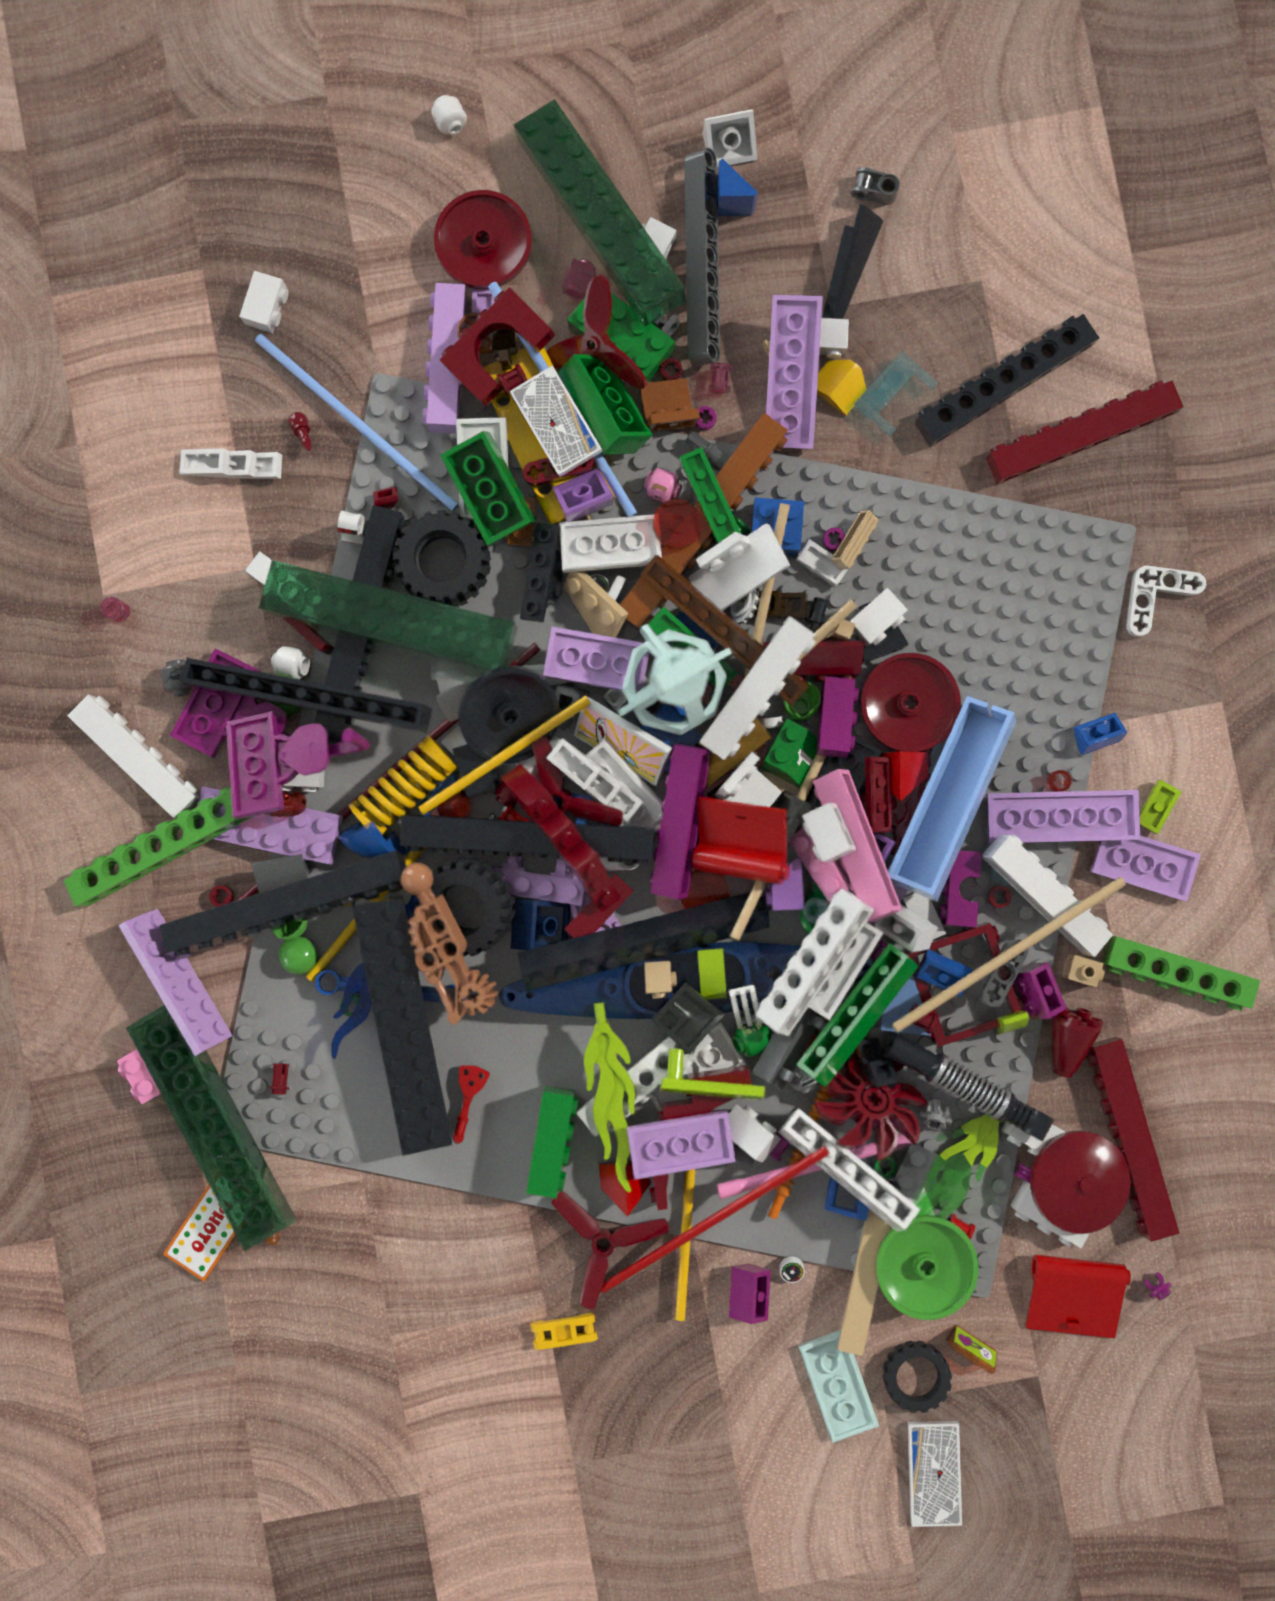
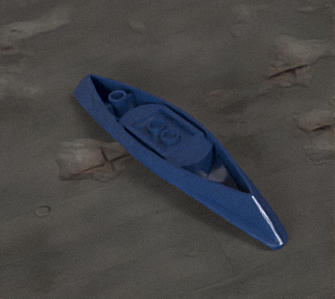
M713 942L530 991L526 990L524 979L504 986L499 992V1001L505 1008L513 1010L596 1018L594 1003L604 1002L606 1018L652 1019L685 982L701 994L697 950L723 948L726 998L707 1000L723 1013L734 1012L729 990L754 985L758 1005L760 1006V1003L773 990L775 981L787 969L789 960L798 953L802 946L771 943ZM815 956L811 959V966L815 963ZM870 956L852 984L860 982L875 963ZM670 961L671 972H676L677 987H672L673 993H667V998L652 999V994L646 993L645 963ZM775 966L776 970H780V975H777L776 979L772 980L771 976L768 977V972H771L772 967ZM799 977L796 982L797 987L801 983V977ZM750 992L745 993L749 1009L754 1008ZM735 995L739 1011L744 1010L741 995Z

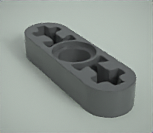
M1011 939L1006 941L998 955L1021 940ZM1028 949L1011 959V962H1015L1014 965L1010 962L1003 964L1009 969V977L1007 979L1001 980L998 977L997 971L999 968L987 975L979 990V999L984 1005L996 1007L1002 1004L1028 955ZM992 981L1003 984V987H996L997 984H993ZM995 989L994 994L997 997L989 1001L990 996L987 994V991Z

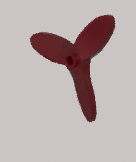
M599 274L590 281L586 291L583 310L585 334L564 339L546 352L554 369L562 368L574 354L595 356L620 379L635 388L644 389L647 386V380L643 372L631 358L610 340L607 334L612 317L611 289L607 278L603 274Z

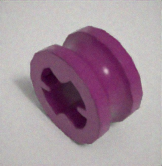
M702 406L698 409L699 416L703 417V413H708L712 421L708 420L707 424H704L700 418L696 426L700 430L708 431L716 423V412L709 406Z
M834 527L828 529L822 539L824 547L832 552L837 551L840 544L837 545L835 543L831 545L829 543L831 539L828 535L831 534L833 536L837 534L839 536L837 540L840 544L845 537L841 529Z
M1019 1163V1171H1015L1014 1175L1030 1183L1032 1168Z

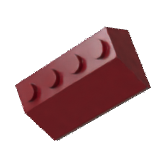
M820 641L799 661L801 663L794 673L803 681H805V678H815L816 682H823L825 676L854 679V677L861 675L864 641ZM763 642L762 646L767 648L770 642Z

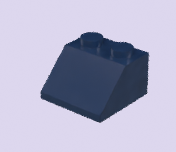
M515 899L516 903L513 905L515 916L512 919L510 949L526 951L568 940L569 933L565 928L569 925L570 904L544 900Z

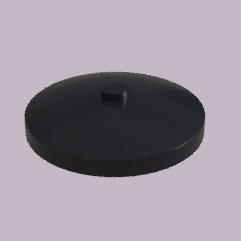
M514 665L501 666L483 673L470 684L461 699L458 719L461 732L469 747L482 758L489 760L560 713V708L554 690L540 674L526 667ZM555 727L543 736H547L549 738V741H551L557 730V727ZM528 745L504 761L503 764L517 763L533 757L532 745Z

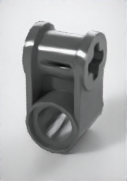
M867 167L857 168L855 187L851 189L852 197L883 205H890L896 200L900 182L895 175L875 171ZM890 187L893 191L885 192L882 188Z

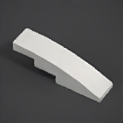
M224 448L181 450V475L235 479H281L282 454L278 452L255 453L251 450L228 451Z
M563 738L547 757L556 767L581 788L590 792L604 805L622 810L626 822L632 818L644 803L628 788Z

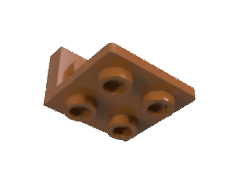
M685 378L647 383L644 389H639L645 423L651 432L694 427L700 419L698 408L692 409L688 383Z

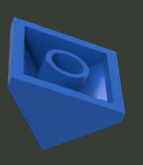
M722 158L719 161L717 174L718 216H751L755 212L758 192Z

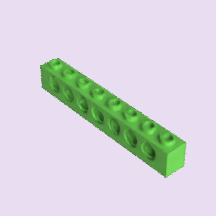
M230 786L219 791V796L200 801L197 808L178 813L175 820L158 824L153 832L136 836L131 844H123L114 848V853L107 857L101 856L94 859L92 865L87 868L81 867L72 871L71 876L63 881L75 907H89L254 816L242 819L232 817ZM224 805L226 808V812L221 817L219 811L220 808ZM203 817L204 825L202 828H199L198 821ZM181 828L183 831L182 838L179 840L177 837V832ZM160 840L161 849L157 851L156 844ZM137 852H139L140 854V860L138 862L135 861V855ZM116 864H118L119 866L117 874H115L114 872V866ZM95 875L98 878L96 885H94L93 878Z

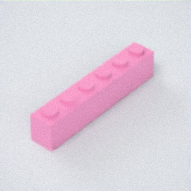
M837 769L814 780L816 798L821 802L822 806L829 802L837 804L857 849L841 857L840 861L850 878L849 886L853 894L874 909L866 922L878 921L902 911L849 770Z

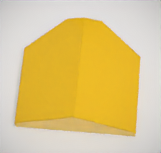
M829 360L818 373L817 394L844 416L849 414L867 391L862 368L852 360Z

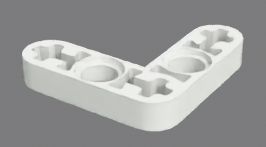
M1143 566L1133 573L1126 622L1128 633L1133 637H1141L1148 634L1151 630L1156 592L1195 596L1204 591L1206 587L1205 577L1197 572L1154 566ZM1146 572L1147 577H1158L1157 580H1149L1144 583V579L1140 578V575ZM1168 574L1172 575L1175 579V585L1170 588L1163 583L1164 576ZM1193 579L1198 584V587L1192 590L1191 585L1184 584L1181 586L1182 582H1190ZM1138 595H1143L1147 598L1148 605L1146 608L1137 606L1136 598ZM1134 612L1146 613V615L1140 618V624L1144 625V628L1139 630V632L1134 623L1139 621L1140 614L1135 615Z

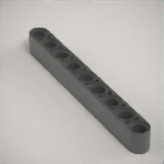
M711 148L686 155L684 160L687 351L689 362L693 367L715 363L720 358L717 160Z

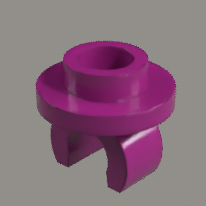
M1157 1272L1155 1276L1159 1280L1158 1285H1151L1147 1279L1144 1281V1284L1149 1291H1152L1149 1295L1152 1300L1157 1298L1161 1301L1171 1294L1169 1289L1172 1287V1284L1170 1282L1164 1284L1163 1276Z

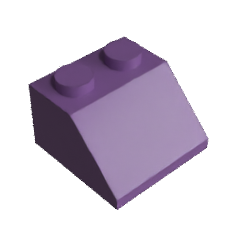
M801 858L791 859L787 863L790 867L787 880H784L781 885L769 883L768 890H764V901L766 905H769V910L804 909Z

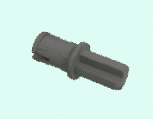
M694 431L686 438L685 443L694 450L702 447L707 459L720 469L723 468L730 458L716 448L714 442H708Z

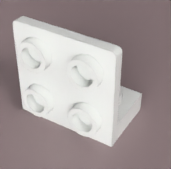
M751 752L713 796L720 800L770 807L779 797L781 791L757 770L754 765L760 758Z

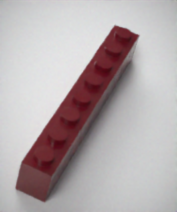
M1163 380L1155 382L1148 387L1149 390L1141 392L1140 389L1127 394L1124 400L1118 401V398H1115L1103 404L1104 407L1101 409L1090 408L1082 412L1081 417L1073 419V416L1067 417L1059 421V425L1051 428L1050 425L1038 429L1036 435L1028 437L1025 434L1014 439L1013 444L1006 446L1005 443L993 447L986 460L996 484L999 485L1176 414L1184 406L1173 380L1163 383Z
M1112 1037L1095 1042L1087 1054V1059L1090 1066L1094 1067L1096 1074L1093 1077L1097 1090L1101 1091L1103 1097L1100 1103L1104 1114L1108 1115L1110 1124L1107 1125L1109 1134L1112 1139H1115L1117 1148L1124 1156L1129 1168L1131 1183L1129 1203L1132 1210L1136 1211L1138 1221H1136L1137 1230L1141 1236L1150 1242L1180 1234L1123 1039Z

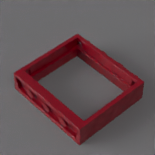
M984 922L977 925V927H970L934 939L929 950L933 951L984 933L991 956L995 958L1000 952L997 940H1000L995 926ZM905 949L902 952L911 958L919 968L918 955L924 954L926 950L911 952ZM1006 966L999 967L997 971L1001 980L1007 979L1009 974ZM917 968L913 973V977L921 1002L924 1004L932 997L927 982L915 977ZM1015 980L1006 995L1011 1013L1020 1010L1024 1011L1023 1003L1020 997L1016 998L1013 989L1015 988ZM934 1009V1010H932V1011L929 1012V1013H932V1014H933V1013H936V1014H937V1011H936V1009ZM998 1017L944 1035L938 1018L935 1028L931 1033L933 1045L941 1047L1000 1027Z

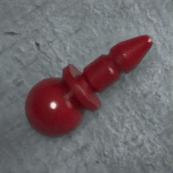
M294 412L289 417V426L293 430L294 435L299 437L302 446L307 451H310L311 440L308 435L310 432L308 419L305 414Z

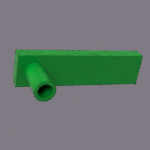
M700 447L680 456L681 465L717 544L734 532L742 534L703 448Z
M662 607L647 624L657 636L667 630L698 638L665 607ZM684 641L666 642L672 649L677 648L684 651L691 647L694 651L699 649L695 645ZM721 660L719 663L727 675L725 688L738 673ZM715 670L708 672L707 681L714 688H716Z

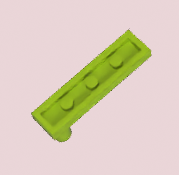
M669 1049L667 1078H662L661 1092L762 1100L764 1098V1086L683 1080L684 1050Z

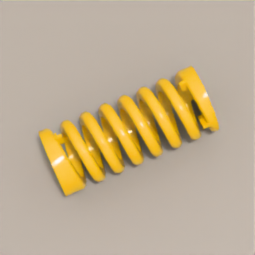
M427 735L423 740L424 742L418 743L419 750L429 764L414 751H409L407 754L420 774L403 759L398 761V766L411 784L393 768L388 770L389 776L402 794L383 777L378 779V783L393 803L385 798L374 786L368 788V792L383 812L375 807L364 795L358 797V801L365 808L364 811L359 808L360 804L357 800L348 805L364 826L373 821L383 835L388 830L384 824L393 826L396 823L394 815L401 817L406 814L404 806L407 808H414L416 806L414 797L420 800L426 797L424 788L430 791L436 788L433 778L443 782L446 779L445 774L449 776L458 769L454 761L430 735Z

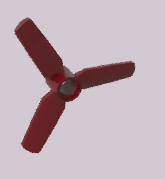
M547 736L540 737L531 743L542 785L549 792L555 804L556 796L562 799L563 807L557 805L562 812L568 810L578 817L618 826L622 824L624 819L622 810L581 797L573 798L572 793L563 788L564 779L561 770L547 759L553 750Z
M564 1191L558 1192L557 1198H553L551 1202L555 1209L583 1238L592 1241L593 1253L588 1259L580 1296V1305L587 1309H594L608 1268L607 1257L613 1253L614 1246L627 1247L669 1232V1226L665 1218L621 1227L615 1232L607 1228L600 1229L597 1220ZM601 1238H606L609 1240L610 1245L600 1247L597 1241Z

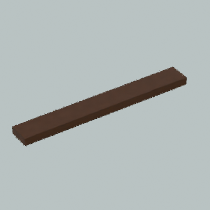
M655 555L640 574L725 649L729 648L732 655L749 670L752 669L766 648L659 555ZM787 673L782 680L785 682V685L778 695L792 706L809 686L795 673L792 675Z

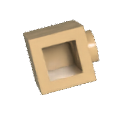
M1068 954L1062 978L1097 987L1104 977V969H1102L1104 963Z
M670 961L645 963L646 993L652 994V999L667 998V993H673L672 987H677L676 972H671Z

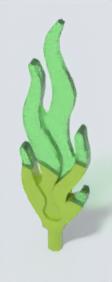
M984 1114L964 1123L952 1134L953 1139L964 1134H968V1136L939 1154L927 1181H932L940 1166L945 1164L942 1176L936 1186L917 1204L920 1210L916 1216L929 1215L940 1201L947 1198L946 1205L937 1214L938 1217L945 1219L962 1204L967 1195L971 1170L976 1156L983 1152L975 1177L977 1181H980L984 1171L996 1155L999 1121L994 1120L990 1115Z

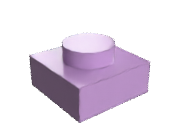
M472 288V314H479L482 310L489 309L494 303L495 298L490 289Z

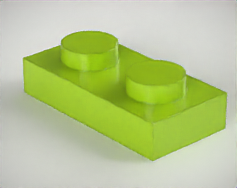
M1161 779L1157 780L1139 812L1140 826L1155 835L1159 834L1182 791Z

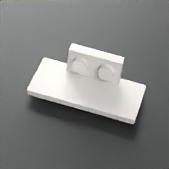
M764 524L748 536L734 532L698 557L696 561L700 569L690 575L689 580L693 586L723 611L788 568L789 562L771 526Z

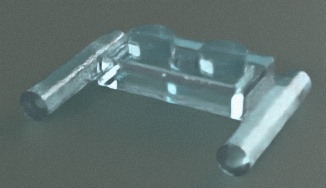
M901 351L854 403V406L891 437L897 429L879 413L913 375L931 390L938 385V382Z

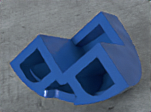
M373 821L365 826L358 822L341 831L338 835V838L349 850L368 859L395 850L402 855L407 852L405 846H400V839L395 831L382 836Z

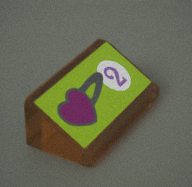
M955 1325L946 1338L949 1346L990 1374H994L997 1351L960 1326Z

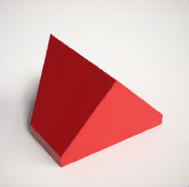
M898 751L882 753L880 756L891 757V792L900 801L928 778V752Z
M627 1160L625 1172L631 1191L627 1192L618 1180L616 1161L599 1163L601 1190L628 1217L650 1186V1178L635 1179L632 1160Z

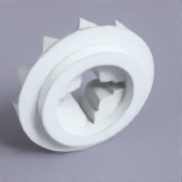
M755 589L731 605L730 617L737 624H746L748 619L753 617L754 611L757 610L756 606L760 602L758 598L759 591Z

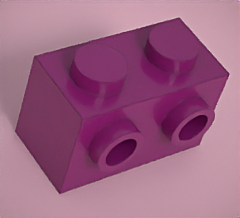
M1048 962L1031 963L1019 970L1014 984L1021 996L1024 1010L1028 1013L1029 1019H1049L1067 1009Z
M752 1264L732 1266L729 1318L749 1324L768 1321L770 1269Z

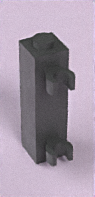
M808 1007L789 1036L774 1032L752 1074L783 1091L787 1082L798 1087L802 1078L795 1075L793 1071L816 1030L818 1029L822 1032L828 1024L823 1019L824 1016Z

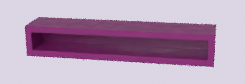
M674 744L670 752V772L665 781L667 788L666 798H664L661 806L663 817L657 832L659 842L654 852V872L650 877L652 894L677 900L688 897L692 874V858L699 830L698 798L699 796L704 797L711 750L708 748L687 744Z

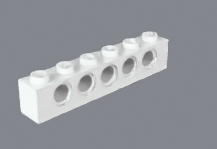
M841 888L832 897L825 913L817 919L813 931L804 938L798 953L789 960L787 969L775 981L773 990L760 1003L756 1016L775 1032L789 1036L874 909L851 892ZM844 914V920L839 924V918ZM830 935V940L825 945V938ZM815 956V963L811 966V959ZM801 977V983L797 987L796 982L798 978ZM786 998L787 1003L785 1007L782 1008V1002Z
M709 1033L690 1055L684 1052L683 1071L692 1065L691 1059L697 1054L703 1056L712 1048L710 1043L713 1042V1038ZM669 1036L627 1069L634 1083L635 1104L639 1101L642 1104L648 1101L654 1095L651 1091L657 1086H661L662 1078H667L668 1068H663L659 1064V1059L664 1055L669 1056V1049H679L678 1044ZM642 1072H651L654 1076L653 1082L650 1084L641 1082L640 1074ZM594 1096L579 1108L576 1113L596 1137L599 1132L593 1118ZM623 1098L624 1116L627 1118L631 1113L629 1112L628 1100ZM610 1120L607 1123L608 1131L614 1128Z
M800 1109L794 1111L778 1131L779 1134L806 1156L826 1146L830 1155L815 1164L895 1231L905 1230L920 1209L852 1152L836 1145L837 1140Z

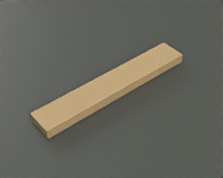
M868 1209L867 1221H864L837 1346L838 1351L863 1356L878 1288L875 1269L876 1255L881 1241L891 1228L870 1209Z

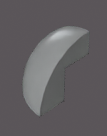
M443 652L433 655L431 680L436 681L440 693L436 696V699L450 722L458 719L461 699L470 684L483 673L494 669L486 661L460 652Z

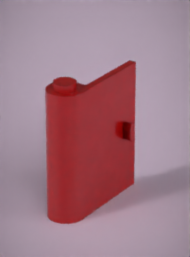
M699 796V844L695 848L692 858L694 870L779 885L788 879L790 867L787 865L786 809Z
M1034 1254L1031 1262L1033 1288L1025 1323L1026 1329L1115 1339L1126 1285H1130L1131 1273L1130 1270H1127L1125 1264Z

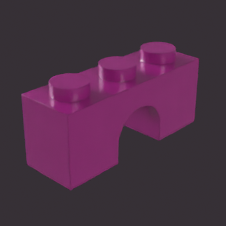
M959 851L941 892L944 895V905H940L939 919H943V925L977 927L978 902L965 900L960 894L959 886L967 877H980L982 852Z

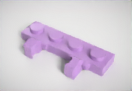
M509 856L508 863L503 862L502 868L493 867L492 869L495 872L500 870L505 875L502 877L504 883L510 882L512 889L509 890L510 895L584 906L586 891L578 879H573L574 873L569 872L570 868L563 859H557L556 872H550V875L526 872V868L521 867L522 857Z

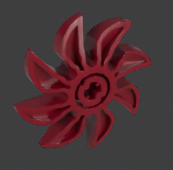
M855 1053L851 1056L845 1068L847 1080L837 1072L825 1087L831 1098L844 1101L845 1103L820 1101L814 1103L816 1110L822 1118L831 1124L841 1126L849 1119L856 1122V1126L836 1142V1145L842 1148L856 1149L861 1147L871 1137L872 1129L876 1139L877 1161L887 1158L896 1147L898 1139L896 1129L913 1145H916L919 1140L920 1128L915 1115L910 1109L898 1107L897 1105L923 1107L927 1105L921 1092L907 1083L901 1082L893 1089L887 1086L875 1088L864 1073ZM891 1060L896 1074L905 1067L897 1061Z

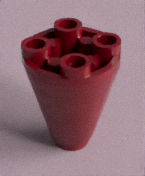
M1067 1007V1009L1052 1017V1066L1054 1067L1053 1072L1055 1074L1072 1078L1099 1036L1104 1021L1092 1017L1090 1010L1077 1008L1074 1011Z

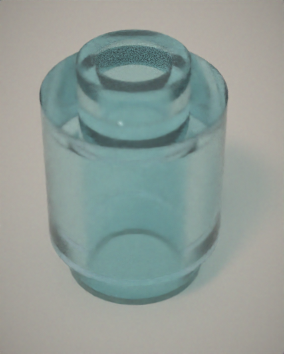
M820 898L810 899L804 906L805 918L809 922L816 924L817 919L825 913L830 902Z

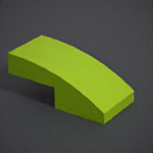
M723 948L697 950L701 995L706 999L726 998Z
M1020 1010L998 1017L1000 1027L996 1028L997 1034L1002 1035L1026 1027L1029 1020L1028 1013Z

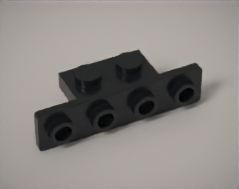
M540 522L536 524L520 612V619L523 621L543 623L547 602L557 604L558 598L562 594L561 552L557 550L560 526L558 524Z

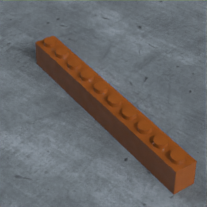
M765 412L716 476L730 509L734 511L742 503L743 498L741 495L746 489L751 491L757 483L758 478L756 475L761 469L766 471L772 463L771 455L774 451L780 452L788 441L785 438L788 429ZM698 501L661 549L662 559L681 575L687 568L691 570L697 563L696 559L698 558L697 554L702 548L706 550L714 540L711 528ZM641 576L620 606L628 613L625 621L640 632L641 627L648 624L654 617L652 614L655 610L664 607L669 599Z

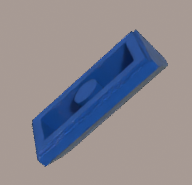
M1116 713L1073 728L1081 755L1118 743L1128 733Z
M927 949L915 977L945 990L972 973V969ZM965 990L958 993L957 996L961 997Z

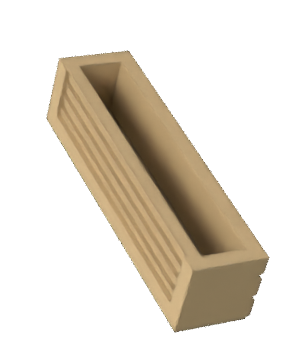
M870 510L859 512L834 556L831 558V561L840 570L850 569L854 565L856 557L862 552L861 549L868 542L870 534L876 529L879 519Z
M844 619L822 641H847L850 639L856 624Z

